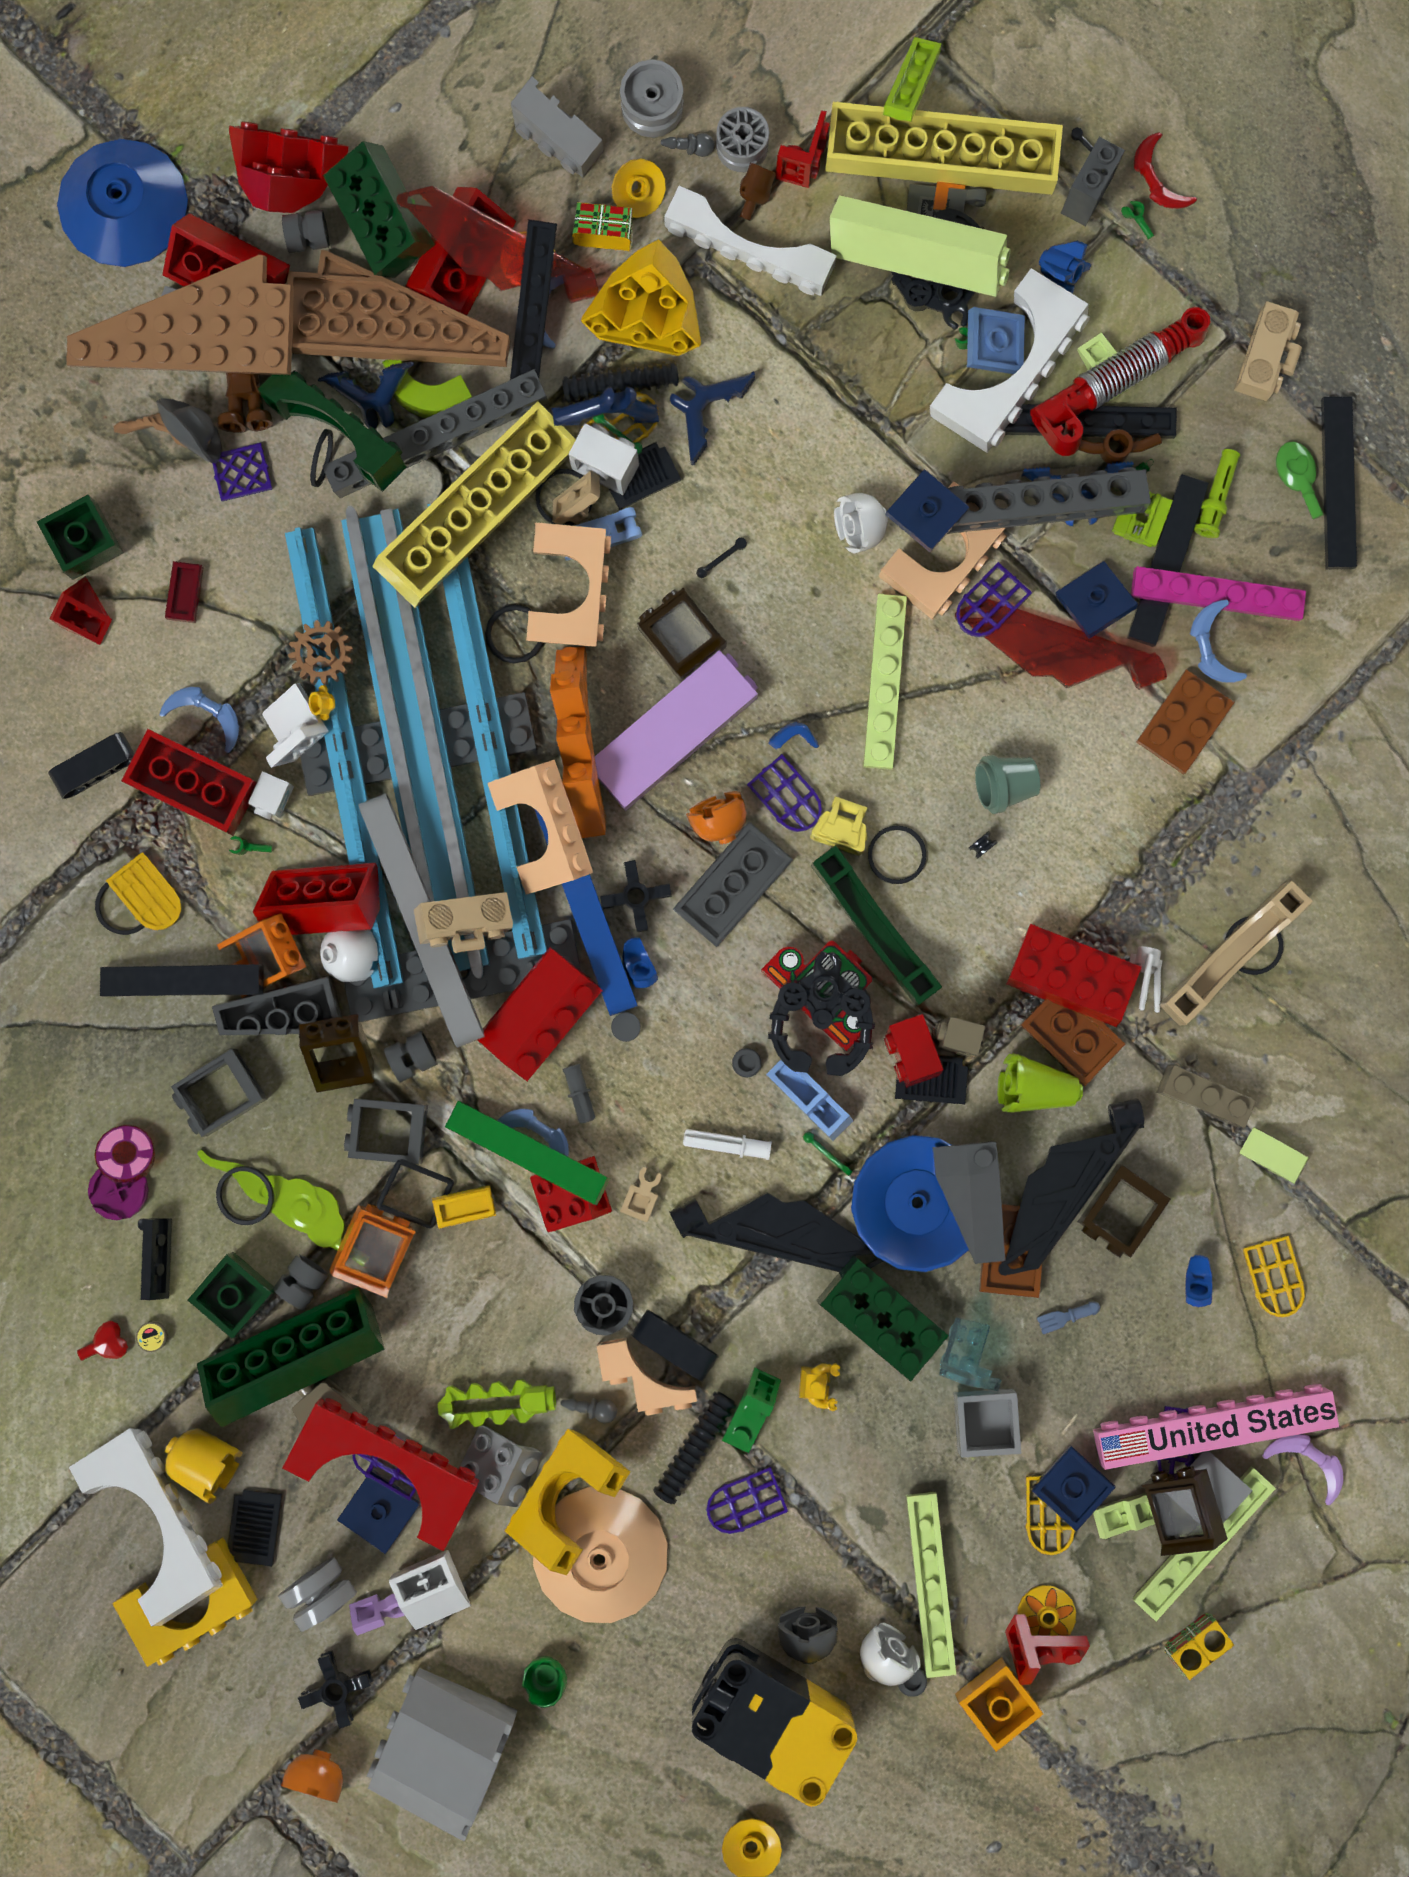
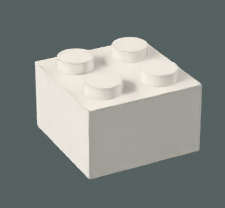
M584 423L568 454L572 470L582 475L593 471L600 476L601 485L624 495L639 466L637 449L634 448L635 445L625 438L620 437L617 440L609 436V432L597 424L590 426Z

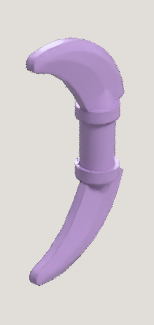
M1299 1434L1278 1438L1265 1449L1262 1455L1264 1459L1283 1452H1296L1309 1457L1318 1464L1325 1474L1327 1481L1326 1505H1331L1338 1497L1343 1485V1470L1340 1461L1336 1456L1325 1455L1315 1448L1310 1442L1308 1435Z

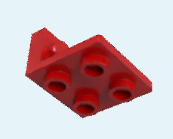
M821 110L809 152H805L796 145H780L777 155V180L809 188L811 178L817 179L821 155L825 151L829 136L830 123L826 122L827 111Z
M595 1156L578 1161L600 1173ZM538 1175L530 1177L547 1232L586 1222L612 1212L606 1190H604L598 1205H594Z

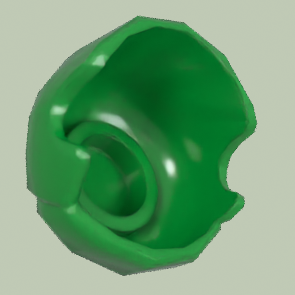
M548 1656L533 1659L524 1669L522 1688L527 1692L528 1701L532 1705L546 1708L554 1706L562 1698L567 1687V1674L558 1660Z

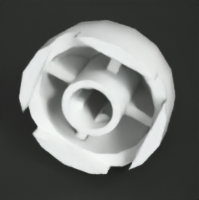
M854 493L839 498L837 502L841 503L840 507L834 510V519L840 540L846 538L847 543L850 545L845 548L855 554L877 546L886 532L888 517L885 515L886 509L873 496L864 493Z
M370 930L328 932L321 943V962L327 973L335 979L343 982L366 980L374 971L370 970L373 961L378 959L377 943L373 933Z
M880 1623L866 1635L861 1644L860 1657L864 1672L869 1679L887 1686L903 1684L920 1668V1658L913 1645L908 1648L901 1641L906 1636L889 1624Z

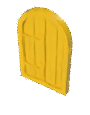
M144 852L140 853L105 880L134 915L135 919L146 928L155 931L165 930L173 926L179 919L182 910L179 896Z

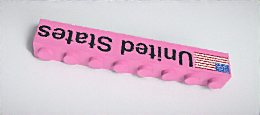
M1321 1384L1305 1386L1304 1391L1293 1393L1291 1389L1276 1391L1274 1397L1264 1398V1395H1252L1246 1397V1402L1235 1403V1400H1224L1217 1402V1407L1207 1409L1205 1405L1192 1406L1188 1408L1187 1413L1177 1414L1175 1410L1160 1412L1158 1418L1148 1419L1147 1416L1132 1417L1129 1419L1130 1423L1118 1424V1421H1108L1101 1423V1428L1093 1429L1099 1465L1106 1470L1339 1427L1333 1391L1325 1387L1322 1388Z

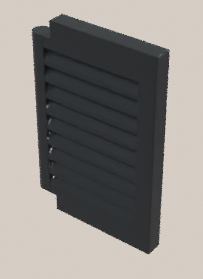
M654 442L642 448L641 454L638 455L639 466L624 495L609 489L619 511L681 481L665 446L659 448L657 442Z
M939 1056L944 1069L940 1076L906 1087L904 1081L899 1083L896 1076L895 1099L965 1105L968 1067L962 1066L963 1057Z
M246 1489L243 1490V1495L234 1494L228 1549L232 1556H235V1562L273 1566L282 1494Z

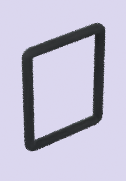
M404 1159L397 1160L377 1201V1208L423 1227L433 1228L437 1222L435 1212L429 1223L383 1205V1202L401 1165L447 1183L448 1185L442 1196L450 1194L454 1185L453 1180Z

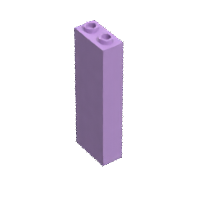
M720 650L716 652L595 756L598 780L625 811L757 699L758 693L755 691L758 689L757 685L748 675L743 677L736 668L739 665L729 653L724 655Z

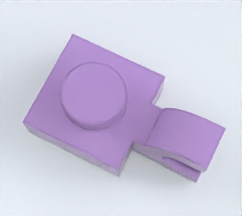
M376 1594L349 1604L352 1627L357 1636L384 1626V1617L398 1618L404 1616L394 1594L389 1595L383 1600H380Z

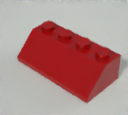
M457 187L431 236L435 245L420 257L405 287L467 316L516 220L479 189Z
M189 213L172 225L162 275L182 286H187L255 256L264 255L267 257L266 283L286 284L290 265Z
M376 863L271 871L252 912L258 922L282 913L291 935L371 930L380 910L378 866Z
M549 947L483 1027L485 1037L477 1041L505 1066L528 1082L602 992V989L586 974Z

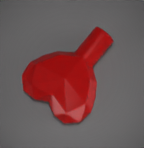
M113 1321L103 1323L96 1331L93 1343L77 1350L80 1360L83 1361L96 1354L109 1359H119L127 1353L128 1345L120 1337L121 1329L119 1324Z

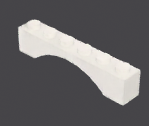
M678 186L664 216L665 227L673 235L689 237L698 246L709 249V247L714 248L729 260H741L750 269L757 272L762 270L768 272L781 283H793L799 286L798 288L802 292L809 295H814V293L822 295L835 267L837 255L812 244L790 248H775L762 246L740 237L719 220L704 196L681 186Z

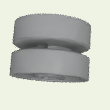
M737 107L726 112L721 117L717 126L716 149L720 161L727 168L736 172H747L750 162L759 166L763 163L768 153L769 127L763 115L749 107Z

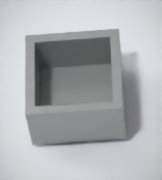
M1013 1389L953 1392L957 1452L961 1458L1021 1454L1017 1393Z

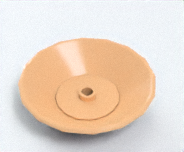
M592 1486L564 1496L555 1505V1519L558 1527L583 1550L567 1575L549 1571L533 1557V1567L542 1592L561 1612L583 1622L613 1623L640 1611L656 1595L667 1571L668 1543L659 1518L640 1498L621 1489L616 1497L600 1493ZM601 1554L605 1557V1561L598 1564L594 1561V1556Z

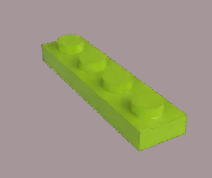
M914 37L884 105L883 115L897 120L912 121L940 55L942 43Z

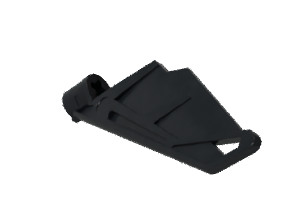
M1139 1099L1108 1105V1115L1113 1134L1050 1146L1044 1166L1027 1177L1006 1259L998 1266V1272L1001 1275L1006 1276L1039 1269L1140 1128H1144V1114ZM1028 1251L1023 1267L1011 1269L1007 1265Z
M768 1192L709 1223L696 1198L684 1203L683 1206L669 1211L683 1238L686 1236L699 1238L835 1272H840L853 1255L873 1254L863 1240L806 1201L783 1202ZM876 1257V1260L866 1265L871 1269L884 1261Z

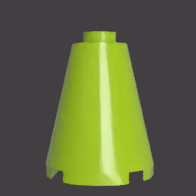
M1008 1054L1004 1059L1003 1064L1008 1065L1005 1072L999 1073L997 1086L998 1103L1005 1106L1001 1109L1003 1112L1013 1113L1072 1107L1076 1105L1077 1101L1081 1100L1083 1086L1077 1077L1019 1054Z

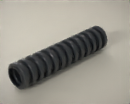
M671 360L670 364H666L665 361L661 362V365L653 363L650 367L644 364V368H639L637 365L635 369L631 370L630 367H626L624 371L618 368L617 372L608 370V373L603 374V371H599L598 375H594V372H592L590 376L581 374V377L578 378L576 375H572V379H568L565 376L562 380L565 400L569 403L571 399L580 401L582 397H585V400H588L589 396L595 398L610 387L615 393L622 392L627 387H631L634 390L638 389V392H641L642 388L651 390V387L660 389L661 385H664L665 388L669 387V384L678 386L677 364L674 360Z
M714 1391L713 1400L709 1399L708 1408L704 1407L703 1416L699 1415V1422L694 1423V1430L689 1431L688 1439H684L683 1443L685 1445L679 1447L678 1451L680 1453L674 1455L673 1459L675 1461L669 1463L668 1467L670 1469L668 1471H664L663 1475L665 1477L663 1479L660 1478L658 1481L659 1486L653 1488L655 1495L669 1504H676V1497L682 1494L680 1490L686 1488L687 1484L685 1482L691 1480L692 1476L690 1474L696 1472L697 1468L695 1466L701 1464L702 1460L700 1458L706 1456L707 1452L705 1450L711 1448L712 1444L710 1442L716 1440L717 1436L715 1434L721 1432L720 1426L726 1424L725 1418L727 1416L730 1417L732 1414L730 1410L735 1409L737 1406L735 1401L719 1391Z

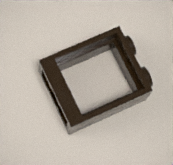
M358 1014L299 1024V1047L316 1093L375 1082L374 1060ZM350 1042L354 1043L357 1052L356 1056L318 1062L313 1050Z
M1116 1164L1077 1222L1084 1226L1081 1231L1095 1241L1100 1237L1107 1242L1106 1249L1119 1258L1123 1254L1131 1258L1171 1198L1125 1166ZM1120 1181L1154 1204L1127 1245L1092 1222Z

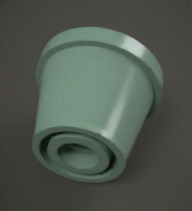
M995 755L983 756L976 766L975 783L977 793L983 807L992 814L1005 812L1007 807L1038 796L1040 793V775L1037 765L1031 757L997 758Z

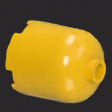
M199 1428L190 1429L179 1438L174 1436L165 1449V1452L168 1453L165 1470L172 1480L208 1504H211L217 1499L213 1494L218 1488L221 1487L225 1490L239 1467V1463L235 1459L242 1456L243 1453Z

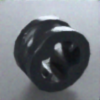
M989 831L969 847L970 851L974 850L976 852L975 857L977 859L998 843L996 840L990 839L991 833Z

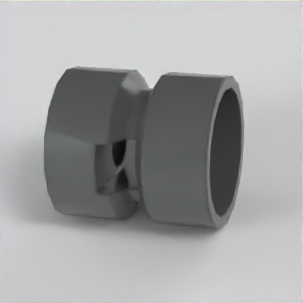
M323 209L308 211L304 217L299 213L282 215L283 234L289 253L306 251L307 246H310L313 250L330 247Z
M423 1031L407 1037L404 1044L398 1041L384 1048L388 1063L399 1082L415 1076L418 1069L424 1072L438 1065L436 1056ZM409 1052L413 1061L407 1062L404 1055Z
M297 1254L288 1266L289 1274L282 1275L273 1287V1290L289 1304L298 1309L305 1310L314 1297L312 1291L320 1289L329 1275L322 1267L309 1258Z

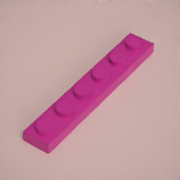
M1137 566L1133 572L1131 596L1133 598L1203 608L1220 600H1228L1229 604L1222 609L1224 611L1300 621L1303 619L1306 591Z

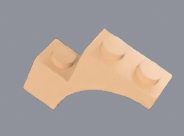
M627 1338L599 1342L597 1344L602 1381L609 1380L610 1385L628 1382L627 1377L632 1376L638 1412L645 1411V1415L662 1413V1408L674 1406L675 1410L691 1408L692 1402H697L695 1386H672L658 1381L645 1372L635 1360Z

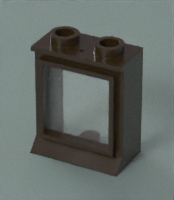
M684 588L678 592L676 590L669 592L662 599V605L655 610L652 607L646 610L639 617L640 622L637 623L638 630L680 682L686 679V674L695 667H700L717 650L723 651L727 645V641L717 632Z
M1193 1466L1181 1468L1176 1471L1177 1473L1169 1474L1168 1470L1152 1473L1150 1475L1151 1479L1141 1486L1145 1488L1160 1538L1161 1556L1211 1551L1228 1539L1207 1469L1195 1470Z

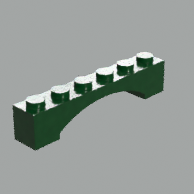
M293 370L291 375H271L258 388L267 405L286 420L290 416L315 419L334 427L345 435L355 447L357 457L353 462L362 477L383 492L406 468L401 458L403 452L392 441L386 443L376 429L371 426L367 429L363 426L364 424L360 418L351 412L348 415L344 412V408L334 398L330 400L325 398V394L315 384L311 386L306 384V380L296 370Z
M836 845L812 862L811 868L915 1006L920 1005L942 988L926 964L915 954L882 912Z

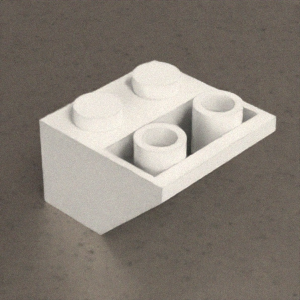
M449 1550L393 1573L389 1579L399 1608L415 1630L471 1606Z

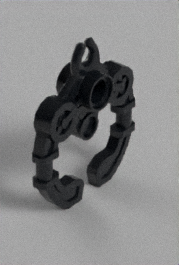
M947 208L935 212V217L938 219L985 229L983 226L980 227L971 217L956 209ZM892 272V283L903 296L909 309L923 311L928 308L940 312L946 324L954 330L958 329L959 325L951 317L953 313L960 312L963 315L960 324L962 327L967 326L969 310L967 304L976 292L933 281L926 282L922 279L911 281V276ZM950 291H954L958 294V296L953 300H946L943 298V296Z
M822 951L815 959L811 974L799 981L788 980L781 985L773 1012H770L769 1019L772 1020L771 1032H768V1039L772 1040L775 1051L788 1068L794 1072L808 1073L812 1062L811 1054L802 1049H792L787 1042L788 1034L783 1033L784 1021H789L790 1017L788 1012L800 1010L806 1005L810 1010L813 1024L819 1029H826L831 1025L836 1013L843 1009L847 1015L857 1017L855 1027L861 1028L860 1040H854V1048L849 1054L835 1053L826 1059L827 1075L843 1076L855 1069L864 1059L868 1050L873 1049L874 1042H871L872 1029H875V1022H873V1014L870 1007V994L863 987L852 986L840 975L841 963L836 953L831 952L829 955L833 962V967L831 969L823 968L822 961L827 957V953ZM821 981H829L832 983L834 990L828 994L822 993L818 990L817 984Z

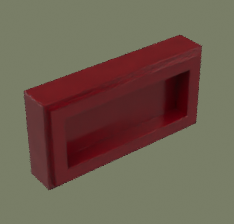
M173 561L165 618L167 620L196 623L204 569L202 565Z

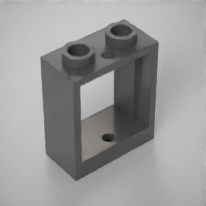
M1099 136L1071 186L1061 214L1086 227L1114 177L1125 152L1124 149Z
M230 1049L171 1086L175 1092L172 1094L174 1102L181 1110L185 1109L190 1117L187 1120L190 1128L196 1135L200 1134L201 1137L211 1135L268 1099L238 1049ZM228 1065L249 1100L209 1124L188 1088Z
M354 1099V1103L349 1104L347 1121L351 1122L350 1134L346 1133L344 1141V1151H348V1158L397 1162L399 1159H404L414 1164H422L428 1105ZM363 1107L412 1112L408 1155L359 1151Z

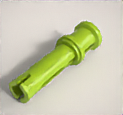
M1222 450V456L1209 497L1203 501L1201 506L1203 511L1199 524H1196L1194 527V532L1201 536L1218 538L1220 535V522L1222 516L1228 510L1225 501L1241 456L1235 450Z

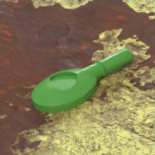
M1287 442L1277 453V472L1287 487L1294 491H1301L1312 519L1320 518L1324 514L1316 498L1315 490L1312 488L1316 478L1314 459L1308 449L1302 444Z

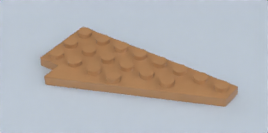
M321 250L317 273L289 271L287 284L294 286L292 354L507 367L510 347L509 335L387 278L374 275L372 271L331 252Z
M264 255L255 256L68 335L66 365L84 368L291 375L294 286L291 284L266 283L267 257Z

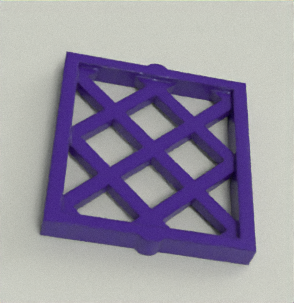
M261 443L221 452L219 461L226 465L221 474L218 473L216 463H212L215 473L214 479L217 482L222 502L273 490L268 472L269 466L266 463ZM252 450L249 457H246L245 455L241 454L243 452ZM257 451L261 455V464L252 460ZM233 455L229 462L222 459V457ZM237 456L246 461L241 469L232 465ZM250 463L258 468L253 477L245 472ZM230 468L238 472L234 481L225 477ZM261 471H264L267 481L265 484L257 480ZM242 475L250 479L246 488L237 484ZM222 480L231 484L226 493L222 491ZM254 482L261 486L250 490ZM235 487H236L237 489H239V490L242 491V492H238V493L231 494V492L233 491V489H234Z

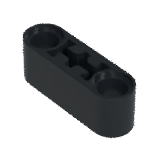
M119 732L53 767L48 774L61 798L68 799L129 766L135 753L123 732Z
M648 1309L631 1333V1336L702 1382L719 1357L711 1349Z

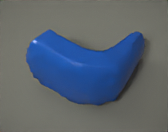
M798 722L782 727L768 742L774 749H778L791 737L800 734L814 748L819 747L808 726Z
M640 938L627 940L623 947L625 970L635 988L650 987L658 980V976Z
M1201 1255L1191 1257L1186 1270V1303L1192 1306L1205 1307L1212 1304V1271L1208 1257Z

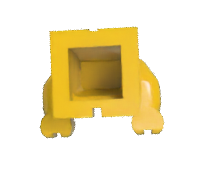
M821 1363L816 1367L801 1366L799 1398L808 1399L809 1403L820 1409L837 1410L835 1404L838 1401L835 1398L828 1399L829 1385L827 1383H830V1374L835 1377L840 1375V1371H838L841 1368L840 1365L837 1363Z

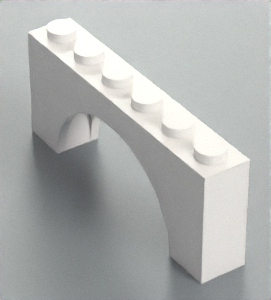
M1032 268L1014 291V304L1025 312L1034 331V343L1025 363L1009 379L987 389L965 390L946 383L930 405V415L932 418L988 453L992 446L997 447L1005 436L1004 429L1009 423L1014 424L1022 412L1021 406L1026 399L1029 401L1033 399L1039 389L1037 384L1043 376L1045 378L1049 377L1056 365L1054 361L1059 354L1064 355L1073 342L1071 338L1076 331L1081 332L1085 328L1090 318L1088 316V303Z
M129 1428L70 1466L69 1469L82 1493L94 1494L102 1489L115 1486L125 1488L141 1497L154 1512L163 1536V1560L155 1582L137 1600L151 1627L161 1626L223 1586L220 1580L222 1574L216 1563L209 1560L206 1554L208 1548L205 1541L200 1535H196L191 1525L194 1522L190 1513L186 1509H182L178 1501L180 1495L177 1488L167 1481L164 1475L166 1470L163 1462L159 1457L154 1456L150 1448L152 1446L151 1439L145 1431Z

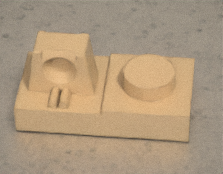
M590 471L553 500L552 522L563 525L569 520L579 524V522L588 517V506L593 505L600 498V476Z

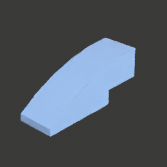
M780 1060L766 1074L832 1141L853 1122L850 1115L807 1073L794 1072Z

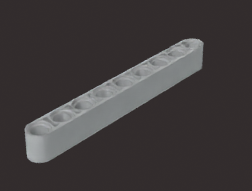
M387 793L358 804L455 1046L459 1048L485 1037L449 944L432 948L430 943L420 944L414 909L420 903L431 902Z

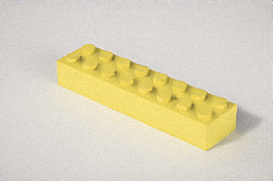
M842 102L832 103L826 172L933 183L938 181L972 187L1050 195L1054 192L1058 181L1063 125L916 110L912 121L909 122L883 115L884 107Z
M537 401L377 556L372 567L416 608L569 458L568 454L576 439L563 426H554L553 416Z

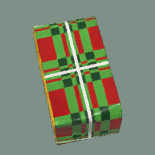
M577 202L572 233L573 243L583 247L629 251L631 242L632 251V208Z
M1206 1613L1169 1640L1165 1645V1653L1179 1672L1191 1680L1235 1645L1212 1614ZM1210 1631H1219L1224 1635L1225 1642L1211 1652L1205 1647L1204 1638ZM1187 1649H1194L1200 1653L1201 1661L1191 1669L1186 1670L1181 1665V1655Z

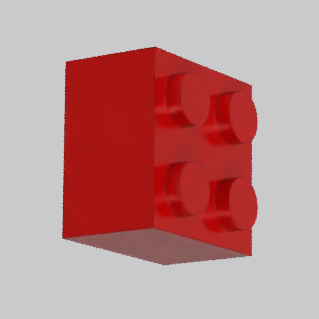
M923 1014L889 1025L887 1034L883 1039L889 1055L894 1054L897 1060L894 1070L899 1083L904 1081L906 1087L940 1076L944 1069Z

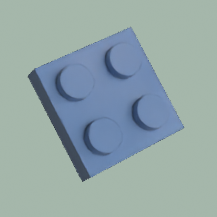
M978 307L969 309L967 367L1015 374L1024 364L1025 315Z

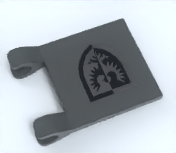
M910 184L906 211L936 218L935 212L941 211L933 209L936 186ZM949 188L946 209H956L964 213L965 203L976 207H983L986 204L987 192L985 189L965 190Z

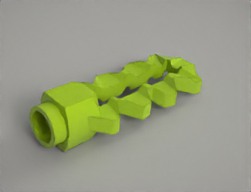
M517 1379L512 1391L503 1383L497 1381L491 1384L489 1391H485L480 1384L472 1383L467 1393L450 1385L446 1388L445 1396L437 1404L438 1414L448 1422L450 1429H455L467 1419L474 1428L479 1427L489 1417L494 1424L503 1425L512 1413L519 1423H526L534 1414L548 1413L549 1411L556 1410L555 1387H547V1385L532 1386L524 1379ZM520 1395V1407L453 1412L455 1409L453 1401Z

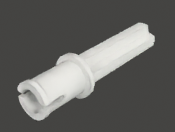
M687 1129L684 1133L683 1144L688 1147L738 1154L740 1158H743V1155L769 1160L772 1141L746 1138V1135H743L742 1138Z

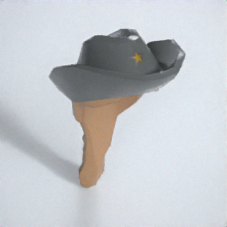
M161 398L156 401L159 413L144 416L136 421H120L113 426L114 432L120 434L154 427L156 430L169 433L177 444L189 449L206 462L217 463L220 460L222 444L218 429L213 424L212 419L202 409L181 401Z

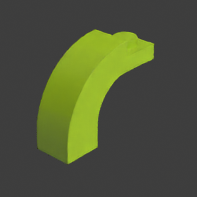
M387 359L382 362L384 368L390 367L392 364L402 363L401 360ZM408 372L393 396L403 408L422 418H428L472 398L461 375L442 384L425 385L414 380Z

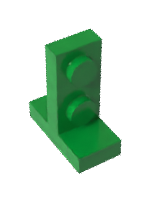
M754 1367L747 1388L723 1435V1442L747 1453L750 1452L766 1417L770 1416L774 1408L781 1379Z

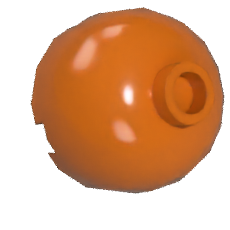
M741 792L724 793L725 799H717L716 796H713L689 809L690 813L686 815L694 832L704 840L710 842L719 841L720 844H727L735 840V834L743 828L746 822L747 811Z
M314 1749L313 1755L301 1754L292 1760L284 1773L281 1786L338 1803L343 1787V1773L339 1765L330 1760V1753Z

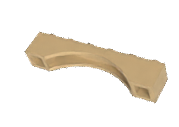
M1292 880L1283 883L1159 1005L1179 1026L1187 1025L1208 1005L1218 991L1249 959L1297 918L1313 901Z

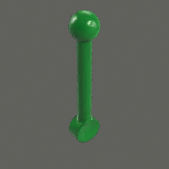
M603 414L593 417L596 423L603 424L617 437H622L635 445L634 448L637 449L638 455L641 454L642 445L639 442L634 443L604 419Z
M804 1133V1142L811 1143L846 1175L850 1176L853 1173L815 1140L813 1133Z

